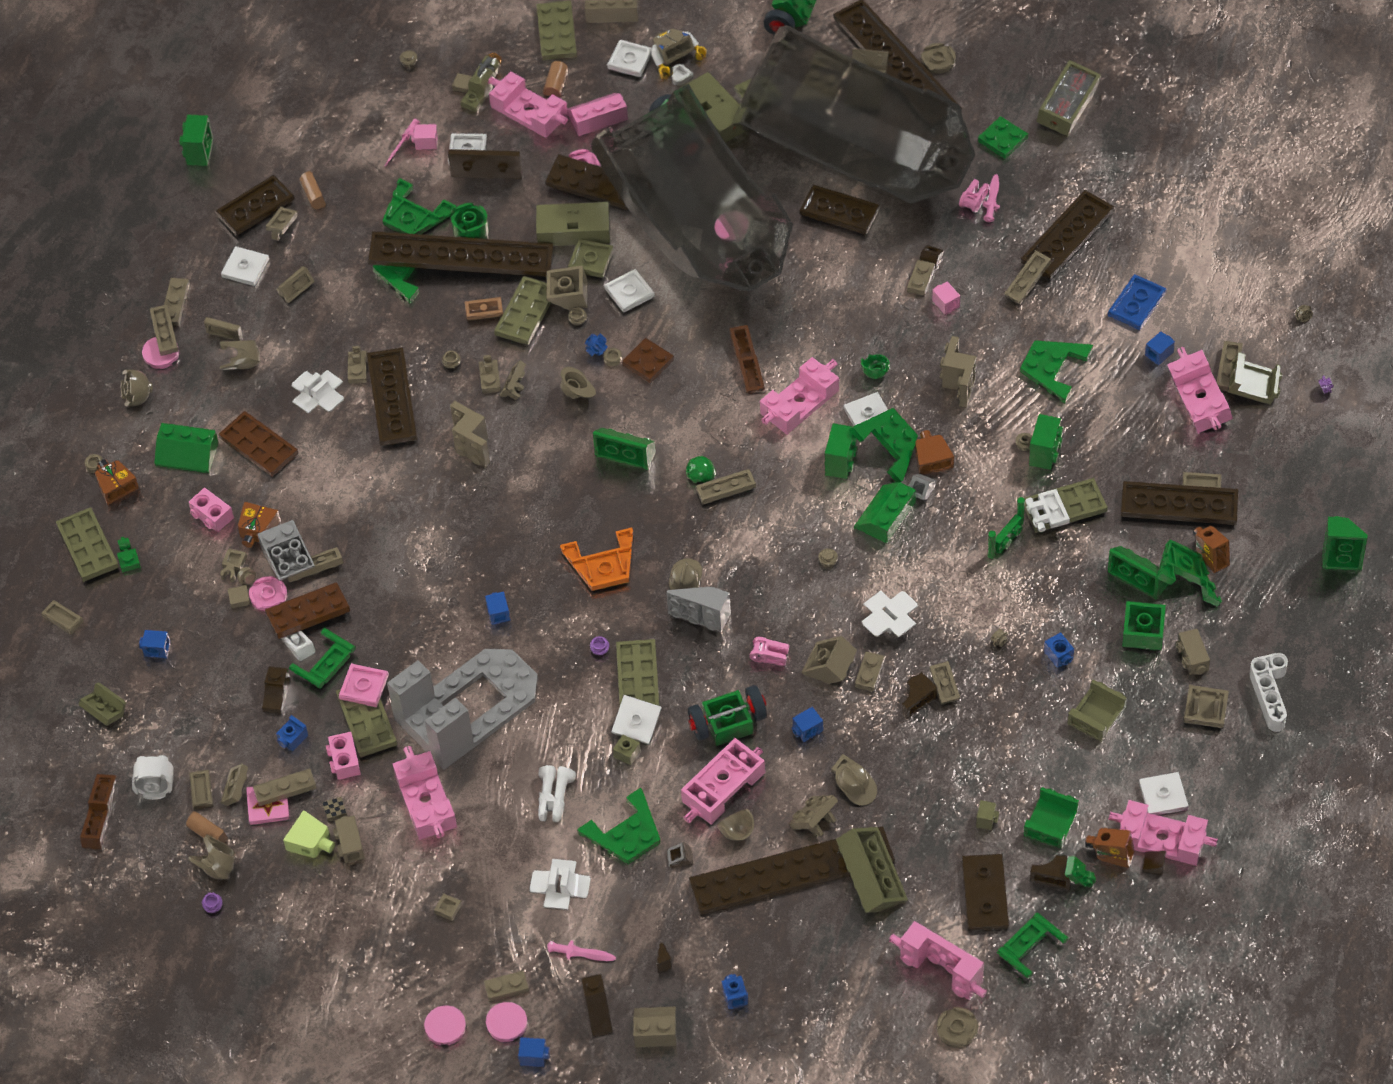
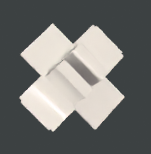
M328 370L321 376L317 372L312 375L306 371L291 385L301 392L292 402L308 414L317 405L330 412L344 400V397L335 391L343 381Z
M879 591L863 603L872 614L862 621V625L874 636L878 637L887 631L889 634L893 632L900 637L916 625L908 614L917 608L918 605L903 591L892 599L887 597L882 591Z
M552 859L551 870H534L530 892L546 894L544 908L568 910L570 897H588L591 878L590 876L575 873L576 861ZM559 876H562L560 883L561 893L556 892Z

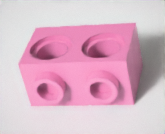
M203 488L189 501L191 515L196 519L202 520L207 528H212L216 532H219L234 518L232 508L206 488Z
M347 732L328 737L330 745H326L328 757L332 756L333 761L330 762L332 773H336L337 779L361 775L352 733Z

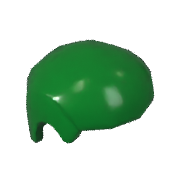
M869 354L866 360L861 359V368L867 377L879 379L889 372L890 362L884 355Z
M697 456L690 459L685 468L687 477L695 484L697 482L706 483L712 481L716 475L713 462L705 456Z

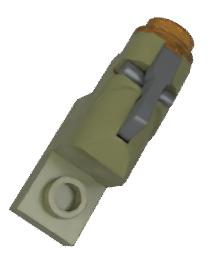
M492 52L488 54L479 64L468 82L469 90L461 100V107L477 112L493 89V85L489 84L488 80L491 77L495 78L501 66L502 58L497 53Z

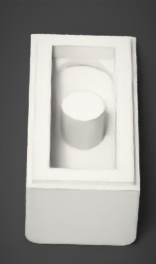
M302 631L281 638L299 661L306 659L316 652L312 641Z

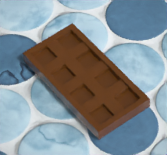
M246 411L242 412L218 434L222 441L271 477L299 454L297 448Z
M335 582L265 609V612L277 638L280 639L350 612V607L339 585Z

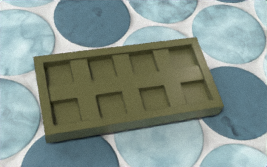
M571 0L537 4L542 61L577 57Z
M523 276L494 330L496 336L529 345L551 302L547 301V283Z
M1094 478L1056 489L1070 518V522L1107 512L1108 507ZM1038 494L1024 498L1025 500L1032 498L1034 502L1039 501ZM1025 502V508H1024V509H1025V511H1026V513H1027V516H1028V518H1029V520H1030V522H1031V524H1032V527H1033L1035 533H1036V532H1039V531H1038V528L1035 527L1034 524H1033V522H1032L1033 517H1032L1031 514L1028 513L1027 508H1026V507H1027V504H1026V502ZM1043 509L1038 510L1040 515L1045 514ZM1049 522L1044 524L1046 529L1051 528Z
M91 507L56 521L57 527L83 582L119 568Z
M655 639L616 642L620 705L623 696L626 695L659 706Z
M341 689L336 691L359 757L397 745L381 699L377 707L340 700L339 693Z

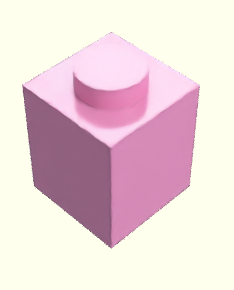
M436 124L415 125V131L411 132V141L415 143L416 150L437 149L438 133Z
M948 281L942 285H937L932 290V301L944 315L960 307V295Z

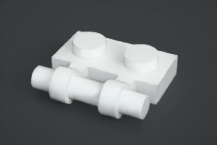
M1056 489L1038 494L1039 501L1034 502L1032 498L1025 500L1027 511L1032 515V522L1039 532L1046 530L1044 524L1048 522L1051 528L1070 522V518ZM1043 509L1045 514L1040 515L1038 510Z

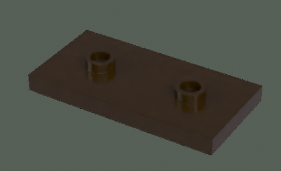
M448 150L451 177L522 179L520 151Z
M272 175L215 210V212L237 236L278 211L280 207H284L294 201L295 196L275 175Z
M813 184L799 210V214L867 235L880 210V204Z
M1003 854L962 856L968 931L1009 929Z

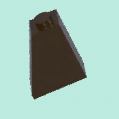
M601 974L581 978L583 998L592 1037L613 1033Z

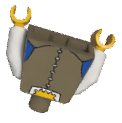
M670 29L664 33H658L653 39L654 45L652 46L651 54L656 66L660 68L659 74L661 79H664V72L668 73L670 77V69L664 66V64H669L696 50L695 58L697 60H701V54L706 57V48L699 47V43L690 32Z

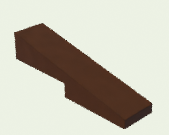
M748 324L730 328L729 335L746 393L765 390Z
M96 775L88 801L89 810L80 835L82 848L102 850L117 780L116 775Z

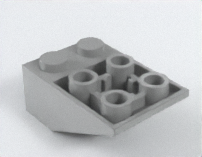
M293 520L258 533L263 553L279 581L315 567Z
M712 586L667 590L666 592L668 614L675 618L688 620L693 624L706 626L710 630L722 632L731 614L729 592Z

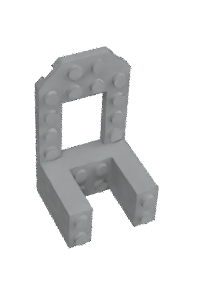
M484 649L434 687L431 672L419 660L387 682L395 721L426 752L430 751L434 761L445 770L535 702L538 675L513 650ZM483 676L505 698L470 724L468 709L454 697Z

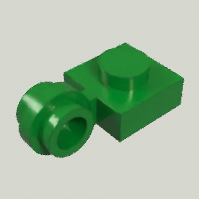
M121 537L117 541L120 551L123 552L117 553L122 572L140 568L136 548L131 549L129 537Z
M1076 856L1068 857L1065 876L1075 884H1081L1085 887H1092L1096 882L1095 873L1086 871V865Z

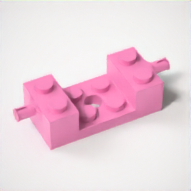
M510 72L501 81L493 77L489 78L488 83L495 86L489 93L490 105L496 111L545 138L560 123L565 125L568 122V118H566L568 116L566 101L553 94L546 100L526 89L525 79L513 72ZM526 108H533V110H528V111H526L525 109H526Z
M1181 347V350L1178 348L1177 352L1180 359L1167 365L1197 433L1199 434L1210 428L1217 430L1218 427L1220 429V424L1232 420L1233 417L1203 351L1200 350L1187 355L1184 347ZM1199 393H1206V396L1203 398L1196 397Z
M811 357L799 367V377L781 393L778 394L772 390L760 400V414L764 416L761 419L763 424L767 425L771 422L787 435L839 391V377L831 372L838 365L837 362L832 359L829 363L823 365ZM797 398L804 399L803 402H796L795 400Z
M734 738L681 789L682 802L691 809L684 816V820L690 823L696 816H699L712 825L725 812L724 804L746 782L752 786L765 774V761L759 757L763 753L761 748L756 747L755 750L751 751ZM721 774L728 776L726 780H719L717 777Z
M408 746V749L405 747L403 750L407 758L392 764L397 783L419 840L433 835L440 838V834L441 837H444V832L457 828L450 801L447 799L438 777L432 754L428 751L414 755L411 746ZM424 796L431 798L430 801L425 803L421 802L420 799Z
M1131 800L1128 801L1126 810L1122 815L1110 812L1109 820L1120 822V830L1131 831L1136 851L1144 853L1166 851L1167 859L1197 866L1203 845L1206 844L1214 847L1217 845L1218 839L1206 836L1207 819L1188 815L1185 823L1148 813L1147 804ZM1165 834L1168 838L1160 840L1157 838V835Z
M916 921L912 923L902 938L897 937L895 934L891 935L889 942L899 947L900 958L906 965L914 966L918 969L925 958L928 957L932 963L940 964L952 974V990L957 996L970 1000L975 993L981 998L985 997L987 990L980 987L983 983L984 962Z

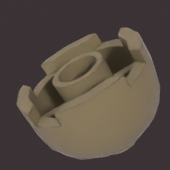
M124 370L122 374L125 375V380H121V397L126 399L124 405L139 406L148 399L149 393H152V382H149L145 373L139 370Z

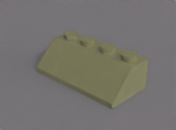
M878 827L853 828L836 839L866 913L880 912L908 901Z

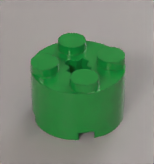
M464 203L456 207L455 212L451 216L454 237L487 239L489 225L486 210L480 205L475 206L473 203Z

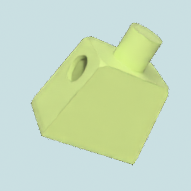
M304 810L283 839L287 851L311 858H316L321 850L331 853L335 847V842L329 840L330 833L328 827Z

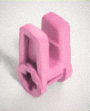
M974 179L967 190L961 195L959 206L970 208L975 213L978 212L982 202L989 193V184L985 183L977 192L979 181Z
M764 637L754 638V647L749 655L751 660L758 663L785 666L786 655L789 652L788 644Z

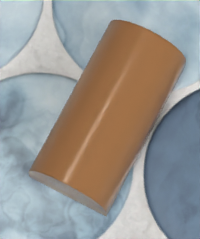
M561 61L551 63L543 95L551 96L553 94L561 97L568 74V66Z
M305 172L300 177V183L312 208L320 209L326 207L325 200L312 172Z
M501 297L465 301L467 321L501 317L503 315Z
M193 811L187 819L186 826L202 838L210 835L224 844L228 840L224 830L196 811Z

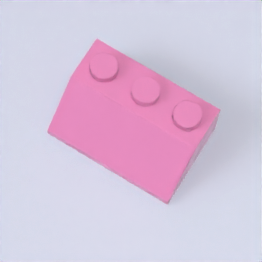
M613 93L567 109L568 117L578 136L628 120L627 105L619 93Z

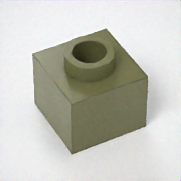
M622 735L613 749L614 758L632 765L641 751L640 742Z
M980 800L976 827L992 830L993 824L998 823L999 811H996V803Z

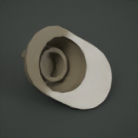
M565 367L561 370L560 388L564 394L572 399L595 396V388L581 371L573 367Z
M682 559L676 562L669 579L670 590L698 588L702 576V566L700 563L693 559Z
M847 762L837 769L835 774L836 783L850 801L860 806L873 802L877 795V785L860 764Z

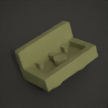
M99 682L95 684L92 693L81 698L79 701L80 707L106 726L123 717L126 705L122 698Z

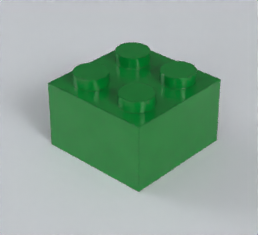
M187 115L186 122H183L182 126L183 135L180 136L179 140L180 146L183 147L182 156L186 159L187 165L208 166L213 143L208 115Z
M1043 414L1038 415L1030 442L1029 466L1051 470L1053 463H1057L1059 455L1057 451L1058 448L1061 449L1063 442L1062 434L1064 427L1061 426V418Z
M832 424L824 453L826 476L847 479L849 472L853 471L854 461L852 460L853 457L857 456L858 446L856 445L858 440L849 431L852 426Z
M1126 601L1122 647L1162 650L1166 605Z

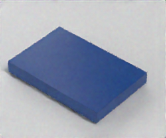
M1134 274L1109 309L1108 316L1141 330L1166 294L1167 288Z

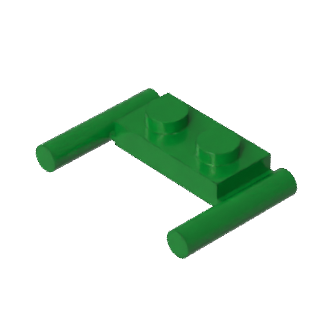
M1023 497L1017 499V514L1013 516L997 536L995 531L988 533V558L992 559L995 557V552L1000 554L1004 549H1007L1012 539L1021 533L1025 499Z
M326 628L322 629L321 635L333 641L334 644L310 672L305 671L294 663L289 667L290 671L318 688H322L324 683L327 684L350 658V653H353L356 649V646Z
M1037 912L1003 947L998 949L997 954L1029 979L1033 972L1023 965L1020 960L1046 936L1047 932H1050L1063 944L1068 941L1069 937Z

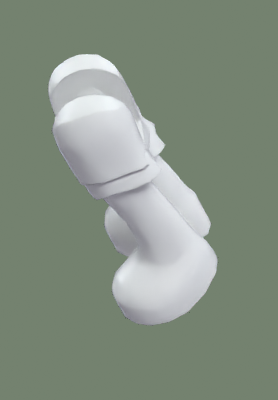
M551 765L542 766L539 768L538 773L540 779L543 780L542 793L539 792L538 798L539 820L546 821L548 811H553V822H559L565 806L564 794L567 783L574 782L576 773L569 768L558 767L555 796H553L551 790L553 780L556 777V768Z

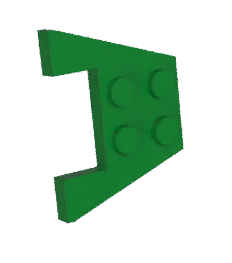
M399 178L396 190L392 194L393 198L383 218V225L398 233L423 234L451 216L457 206L443 199L432 212L405 199L413 190V184Z
M384 265L373 266V272L387 284L394 287L395 291L399 295H403L408 303H411L419 293L418 287L405 282L415 268Z
M1035 340L1020 367V373L1037 385L1041 384L1047 389V392L1051 395L1055 394L1061 402L1066 403L1072 391V386L1060 383L1056 379L1068 356L1087 362L1093 350V345Z
M894 408L849 429L859 442L865 440L872 432L896 459L887 473L895 482H902L904 480L918 434Z
M1170 539L1165 544L1157 579L1172 585L1176 581L1175 575L1182 576L1189 582L1201 585L1204 601L1214 606H1219L1222 600L1214 592L1217 589L1215 584L1209 581L1208 575L1210 573L1202 555Z
M641 787L626 797V801L636 812L634 815L606 833H603L591 819L577 829L578 834L582 837H587L593 844L605 848L608 853L627 864H630L660 844L661 839Z

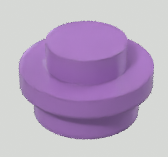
M1322 376V379L1318 381L1324 394L1332 393L1331 389L1334 386L1330 377L1326 379L1325 376Z
M595 637L590 643V650L595 655H603L609 650V642L604 637Z
M208 893L202 900L203 909L209 913L217 912L223 904L221 897L215 893Z

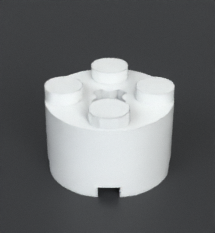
M160 755L158 757L140 756L137 758L134 764L132 780L134 793L138 795L139 792L143 794V798L152 800L162 799L166 797V793H171L174 768L168 761V757Z

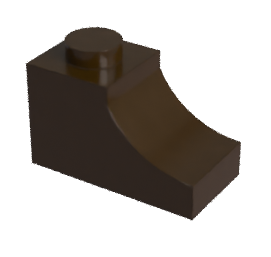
M268 667L264 681L263 712L282 714L291 682L288 668Z
M923 672L917 676H912L907 682V694L909 696L902 703V715L908 719L937 698V686Z
M1055 855V858L1047 864H1032L1030 881L1070 890L1072 881L1065 876L1069 856Z

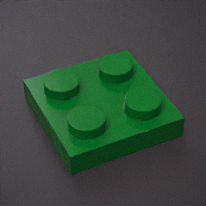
M1001 116L978 136L979 143L1004 159L1009 157L1028 139L1027 132Z

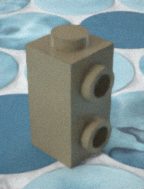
M1198 629L1179 633L1178 641L1175 644L1178 653H1181L1183 656V667L1188 669L1190 675H1200L1209 671L1210 658Z
M344 816L335 820L336 828H333L335 840H340L341 844L337 845L339 857L344 856L345 864L365 859L355 816Z

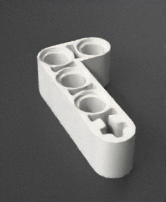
M1281 653L1254 658L1251 662L1249 673L1267 726L1274 732L1284 729L1287 717L1286 709L1275 679L1284 677L1287 670L1288 659Z

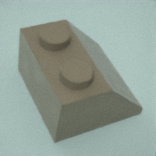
M583 266L548 270L547 301L568 310H572L575 307L587 308V278Z
M842 636L818 641L801 673L829 684L843 681L850 664L854 661L857 649Z
M676 1007L634 1008L635 1047L677 1046Z

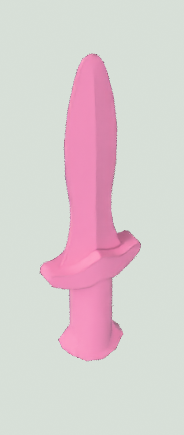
M413 119L385 166L393 158L403 142L410 138L411 132L415 130V125L420 124L419 120Z
M997 174L991 180L987 202L983 201L982 203L987 208L986 215L983 217L987 223L994 221V210L1000 208V205L996 204V196L999 190V177Z
M573 940L569 942L568 946L556 944L553 941H550L547 945L549 953H565L567 960H570V957L581 956L597 961H614L616 959L614 955L601 950L577 947L574 945Z

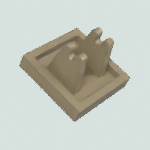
M1189 685L1184 722L1223 728L1229 691Z
M834 795L812 796L805 802L806 805L802 810H798L793 814V819L788 824L793 830L809 829L816 837H821L824 833L817 823L822 818L828 823L836 821L830 809L838 800Z

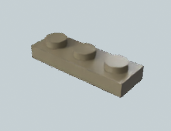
M1035 250L1004 293L1005 297L1021 305L1052 262L1051 259Z
M170 279L164 305H168L172 325L176 327L180 325L190 284L189 279Z
M168 305L150 308L160 355L179 352Z
M1224 341L1216 381L1220 390L1228 391L1231 364L1237 353L1242 352L1243 343Z
M750 469L696 485V491L702 505L756 488V482Z
M336 547L311 556L315 567L287 578L289 583L343 564L338 548Z
M311 769L253 786L259 806L316 789Z

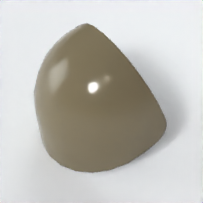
M743 809L720 821L717 827L726 838L733 841H742L753 832L754 818L748 809Z

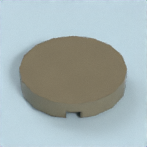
M942 43L928 45L921 53V64L931 73L939 74L950 71L956 62L955 51L952 47L944 46Z
M953 1007V1009L944 1011L938 1018V1036L948 1046L956 1048L965 1047L977 1037L978 1021L975 1015L966 1008Z

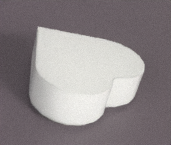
M678 64L672 69V83L676 86H681L693 78V73L684 65Z

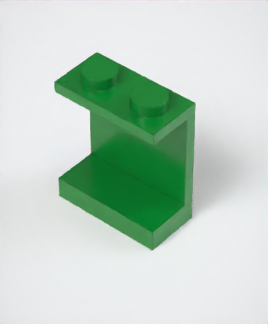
M1041 787L1039 800L1030 820L1025 822L1023 836L1062 849L1077 815L1079 800L1070 795L1057 793L1053 789Z

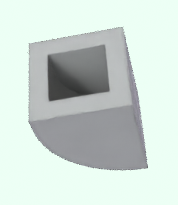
M917 474L913 475L909 487L916 489L917 498L926 500L934 489L937 480Z

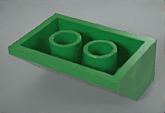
M161 423L156 437L155 466L209 473L219 444L216 430Z
M602 427L593 432L595 456L649 469L656 453L655 441Z
M901 482L883 485L856 522L854 528L882 542L888 543L915 505L916 489Z
M1340 516L1328 517L1323 544V569L1362 571L1368 535L1349 518Z
M1122 546L1109 550L1107 570L1109 574L1156 600L1169 585L1157 579L1159 567L1151 563L1147 558H1142L1132 550Z

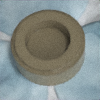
M609 348L603 354L604 362L608 366H617L622 362V353L617 348Z
M97 454L88 456L84 462L86 470L90 473H95L99 470L97 467L98 462L103 460V458Z

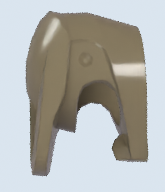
M255 340L220 341L221 349L225 350L227 347H232L238 351L236 357L229 358L231 363L219 366L220 370L250 369L261 362L260 352Z
M206 835L203 842L206 845L208 856H189L188 860L202 868L212 878L228 879L234 867L236 853L228 845L210 835Z

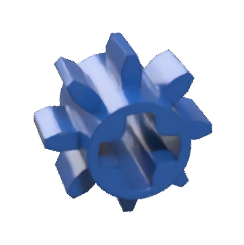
M601 333L598 336L595 334L590 335L585 341V345H587L585 351L591 356L594 354L600 356L608 347L605 344L607 339Z

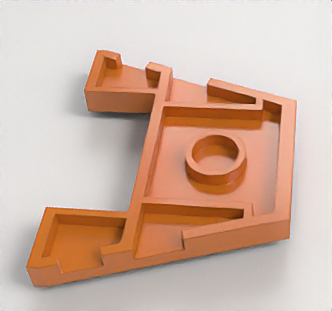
M633 528L616 531L620 548L581 557L577 541L560 545V550L591 591L627 583L630 578Z

